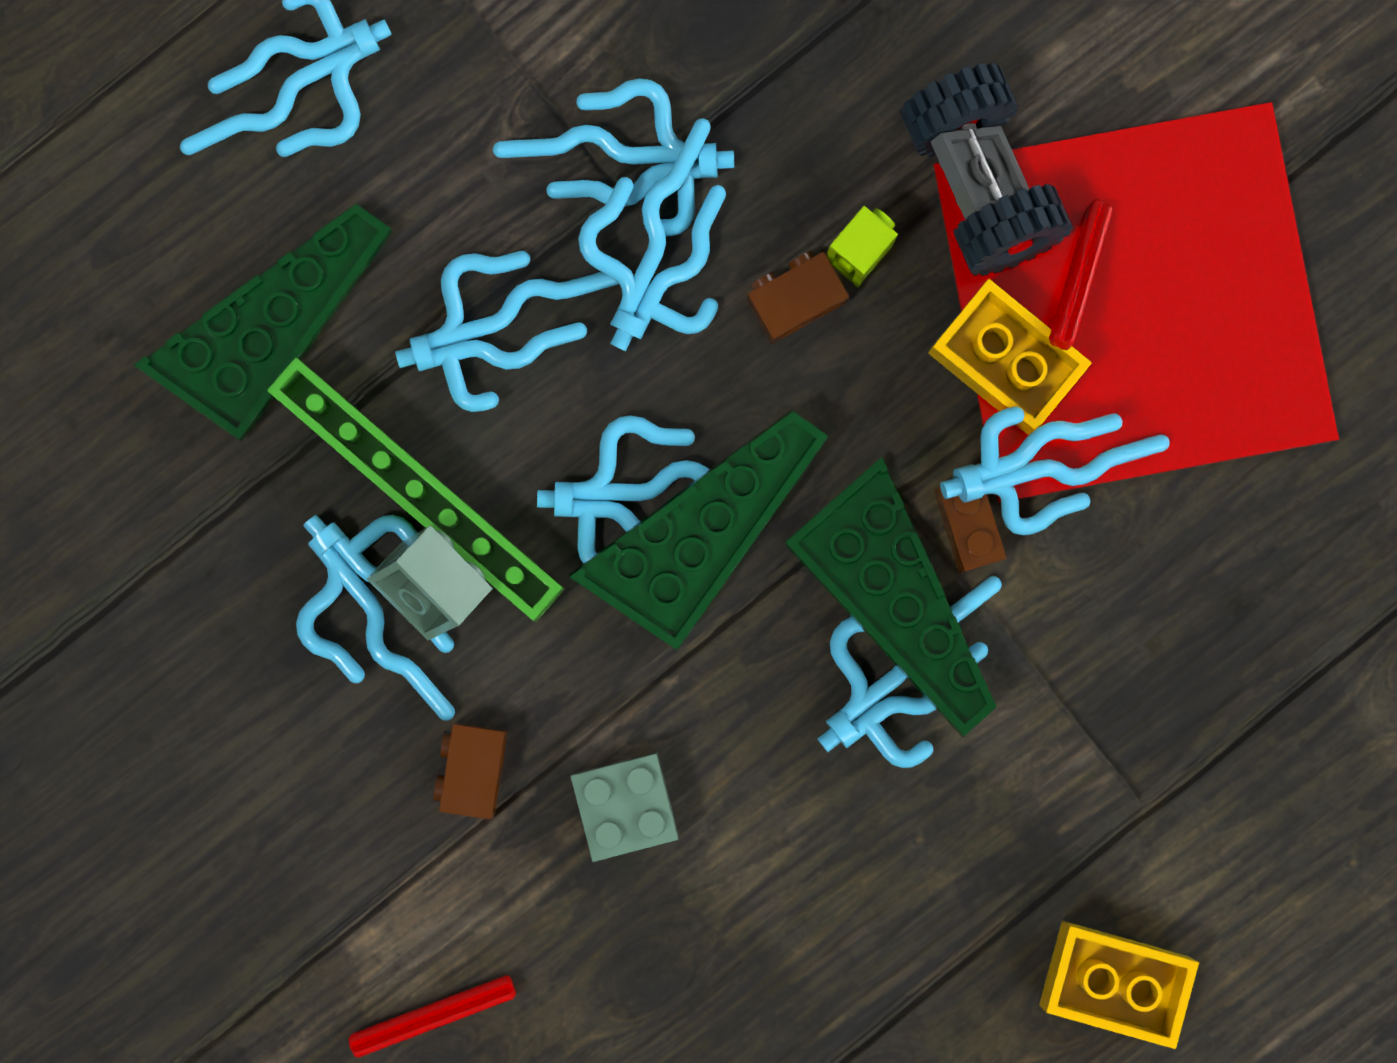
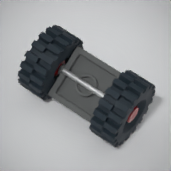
M985 63L977 64L973 69L968 66L962 68L959 73L953 74L951 72L945 75V79L939 82L933 81L929 83L927 89L919 90L913 94L914 99L907 100L903 104L904 108L900 110L901 117L917 153L921 156L927 154L928 157L936 155L956 198L957 205L965 218V221H961L957 225L958 228L954 229V236L971 274L975 276L979 274L985 276L992 271L994 274L1002 272L1004 268H1013L1022 261L1036 258L1035 255L1045 253L1052 249V245L1062 242L1064 240L1063 237L1069 236L1073 229V225L1054 186L1051 187V184H1045L1042 187L1036 185L1029 189L1001 125H1005L1010 121L1009 117L1015 116L1018 104L1001 67L997 66L996 63H990L987 66Z

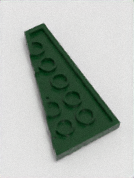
M353 205L313 234L314 237L292 253L288 252L277 260V264L260 276H255L205 312L201 319L183 332H178L166 341L165 345L150 356L143 357L134 366L235 438L243 441L274 398L267 391L269 387L295 358L302 359L393 230L359 205Z
M788 411L571 572L569 577L678 650L826 441L828 435L794 411Z
M881 457L785 542V546L959 735L964 738L990 715L997 706L977 662L968 648L960 625L952 613L938 577L918 534L913 528L899 492L896 491L887 466Z

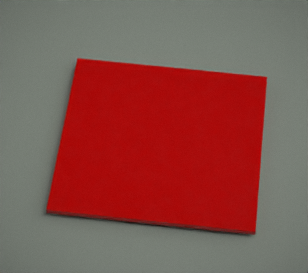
M1272 102L1012 149L1029 189L1036 185L1042 187L1045 184H1051V187L1054 186L1073 225V229L1069 236L1063 237L1064 240L1062 242L1052 245V249L1045 253L1035 255L1036 258L1022 261L1013 268H1004L1002 272L994 274L992 271L985 276L980 274L975 276L969 270L954 236V229L958 228L957 225L961 221H965V218L957 205L956 198L940 164L936 163L933 165L961 312L987 280L990 279L1052 329L1087 207L1091 205L1093 200H1101L1103 203L1112 206V216L1076 341L1071 345L1092 364L1041 426L1055 421L1081 423L1114 413L1121 416L1123 423L1121 428L1116 431L1086 440H1051L1041 447L1028 463L1052 459L1075 469L1085 466L1097 455L1109 449L1155 435L1163 434L1167 436L1170 444L1165 451L1111 467L1096 480L1084 485L1070 486L1062 484L1052 477H1042L1015 485L1018 499L1339 440ZM977 394L982 424L984 426L985 422L999 411ZM1016 425L1009 426L1000 432L998 436L999 458L1013 453L1028 436ZM996 495L997 503L1001 502L1000 497Z

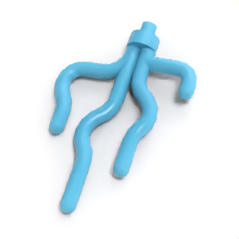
M282 0V4L287 10H295L306 4L314 6L328 37L313 43L285 35L267 38L254 48L245 62L211 78L208 82L210 92L219 94L251 79L262 70L269 58L276 53H289L296 57L310 60L323 59L289 76L279 91L276 104L269 112L264 114L242 113L229 117L184 139L180 144L182 153L192 155L241 131L264 132L276 128L287 119L299 90L331 73L334 94L344 115L341 124L333 129L310 128L300 131L280 141L276 146V151L281 157H288L310 146L332 147L346 142L358 129L361 116L358 102L349 85V71L357 61L380 50L377 42L392 35L385 19L371 26L364 19L344 29L330 0Z
M638 78L626 81L612 91L580 94L577 97L576 104L581 110H604L620 107L636 96H646L652 101L654 106L655 129L658 141L662 146H624L611 133L599 126L581 125L569 129L556 138L499 141L494 144L493 153L498 158L553 156L566 153L580 143L591 142L598 145L608 156L620 163H662L650 167L635 181L633 190L625 206L636 204L644 198L655 183L670 173L684 142L679 140L674 134L668 94L662 86L654 81ZM716 143L703 144L688 177L677 190L678 214L672 219H661L665 229V236L678 235L689 228L695 215L694 179L717 178L718 169L734 168V151H717ZM593 180L554 181L548 184L546 192L553 199L591 197L606 204L614 188L600 181Z
M704 118L698 119L694 123L670 173L655 183L645 196L642 215L649 237V244L635 275L623 263L601 252L596 245V237L600 230L615 221L623 210L634 187L630 178H620L605 206L590 215L581 227L578 240L580 252L586 262L613 277L622 288L623 296L621 303L610 325L618 328L610 344L621 350H627L633 336L640 340L642 339L651 318L678 332L696 334L709 326L718 311V303L713 298L705 299L697 314L693 317L684 316L659 302L668 287L696 276L706 264L710 253L709 231L726 197V191L720 185H715L710 189L695 219L692 229V253L689 259L680 265L660 272L651 281L663 257L666 246L665 229L659 214L660 205L665 198L677 191L688 177L711 129L709 121Z
M517 251L499 257H489L477 253L461 255L453 259L445 267L441 277V292L447 311L445 323L440 329L432 333L410 338L411 347L395 351L399 367L403 368L417 364L418 370L423 371L442 365L450 394L459 407L470 412L492 409L498 405V395L495 392H486L478 395L470 394L466 388L459 360L478 357L493 366L506 370L519 369L531 364L548 348L584 338L587 334V328L583 323L578 322L548 330L532 337L520 350L510 353L502 351L490 343L470 339L495 333L507 327L517 316L522 304L533 296L554 300L568 299L615 286L619 283L613 277L603 272L560 283L545 279L527 280L517 285L511 291L502 308L496 314L462 324L464 311L458 288L459 277L467 271H477L492 275L520 269L530 263V255L526 251Z
M1010 407L993 414L985 422L980 437L981 463L976 465L969 464L954 469L953 479L941 482L940 489L945 499L959 496L964 503L982 498L985 494L998 495L1001 499V514L1005 527L1014 534L1031 535L1046 529L1064 515L1089 507L1091 500L1089 495L1084 492L1073 494L1047 504L1031 517L1021 518L1019 516V499L1014 487L1015 485L1042 477H1052L1060 483L1070 486L1084 485L1096 480L1111 467L1168 449L1170 441L1163 434L1155 435L1109 449L1097 455L1085 466L1075 469L1052 459L1028 463L1040 448L1051 440L1080 441L1121 428L1123 421L1120 415L1114 413L1081 423L1066 421L1048 422L1029 434L1013 453L999 458L998 436L1000 432L1009 426L1019 424L1025 416L1024 411L1020 407Z
M632 415L619 417L609 423L602 433L599 448V466L596 474L588 481L555 482V490H538L537 507L554 508V517H578V553L581 561L585 563L597 554L595 551L596 518L613 519L626 532L640 522L629 509L620 503L612 501H644L653 499L663 493L677 479L686 477L697 480L710 470L699 462L684 460L672 462L661 469L647 483H610L614 477L617 464V443L619 438L625 433H635L654 444L689 446L695 440V434L692 430L662 428L643 417Z
M317 514L314 515L303 526L313 537L308 545L326 566L328 579L322 590L312 597L299 611L296 628L297 635L303 646L313 654L335 663L352 683L362 682L365 672L349 652L338 643L321 638L314 630L316 617L336 600L344 586L367 615L365 635L367 649L372 658L384 669L405 677L440 719L444 721L451 720L455 715L454 707L425 673L409 658L395 654L385 646L383 640L385 624L383 608L376 596L358 577L359 575L369 582L367 578L377 568V566L372 565L363 556L362 552L387 532H394L402 541H405L418 533L417 530L403 517L393 514L383 515L372 521L350 540L335 522L326 526ZM447 632L430 639L443 653H448L454 648V641Z
M988 577L950 607L958 623L1001 589L1002 583L998 577ZM850 616L841 621L834 629L830 640L831 655L851 685L850 700L843 708L826 720L830 729L818 737L817 740L829 752L839 743L848 748L866 734L884 758L892 765L901 768L914 767L932 755L933 745L925 740L919 742L910 750H901L881 726L880 722L894 713L924 715L936 709L925 697L891 696L880 701L901 685L907 677L895 665L888 673L868 687V681L861 667L847 649L848 639L857 632H864ZM976 642L969 647L977 663L988 654V647L982 642Z

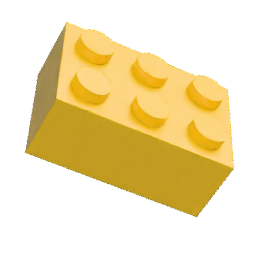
M990 279L987 280L928 352V354L998 411L1010 407H1020L1024 411L1025 416L1023 421L1016 424V426L1027 435L1041 426L1092 364L1072 346L1068 350H1061L1059 347L1052 346L1049 341L1051 329Z
M1062 921L1039 1006L1049 1014L1176 1049L1199 962L1183 954Z

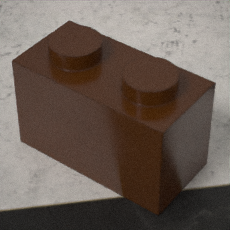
M811 251L806 252L788 264L791 270L776 278L774 273L771 272L751 284L753 291L748 293L747 301L771 344L780 341L847 303L849 295L824 251L816 256H813Z
M940 487L933 491L959 573L1007 559L987 494L983 495L982 498L964 503L959 496L945 499Z
M460 723L453 724L451 732L444 731L440 757L447 758L445 775H437L434 789V801H441L439 812L490 820L495 817L508 731Z

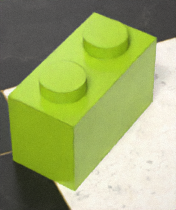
M863 206L830 245L827 258L831 265L855 286L859 287L892 248L898 235L893 230L895 223L881 210L875 208L871 212L867 207Z

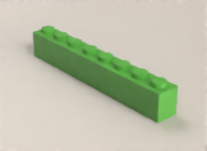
M295 358L269 387L267 391L425 528L431 525L435 530L445 533L452 540L454 550L465 561H469L480 568L485 576V580L530 619L537 622L565 590L557 581L298 358Z

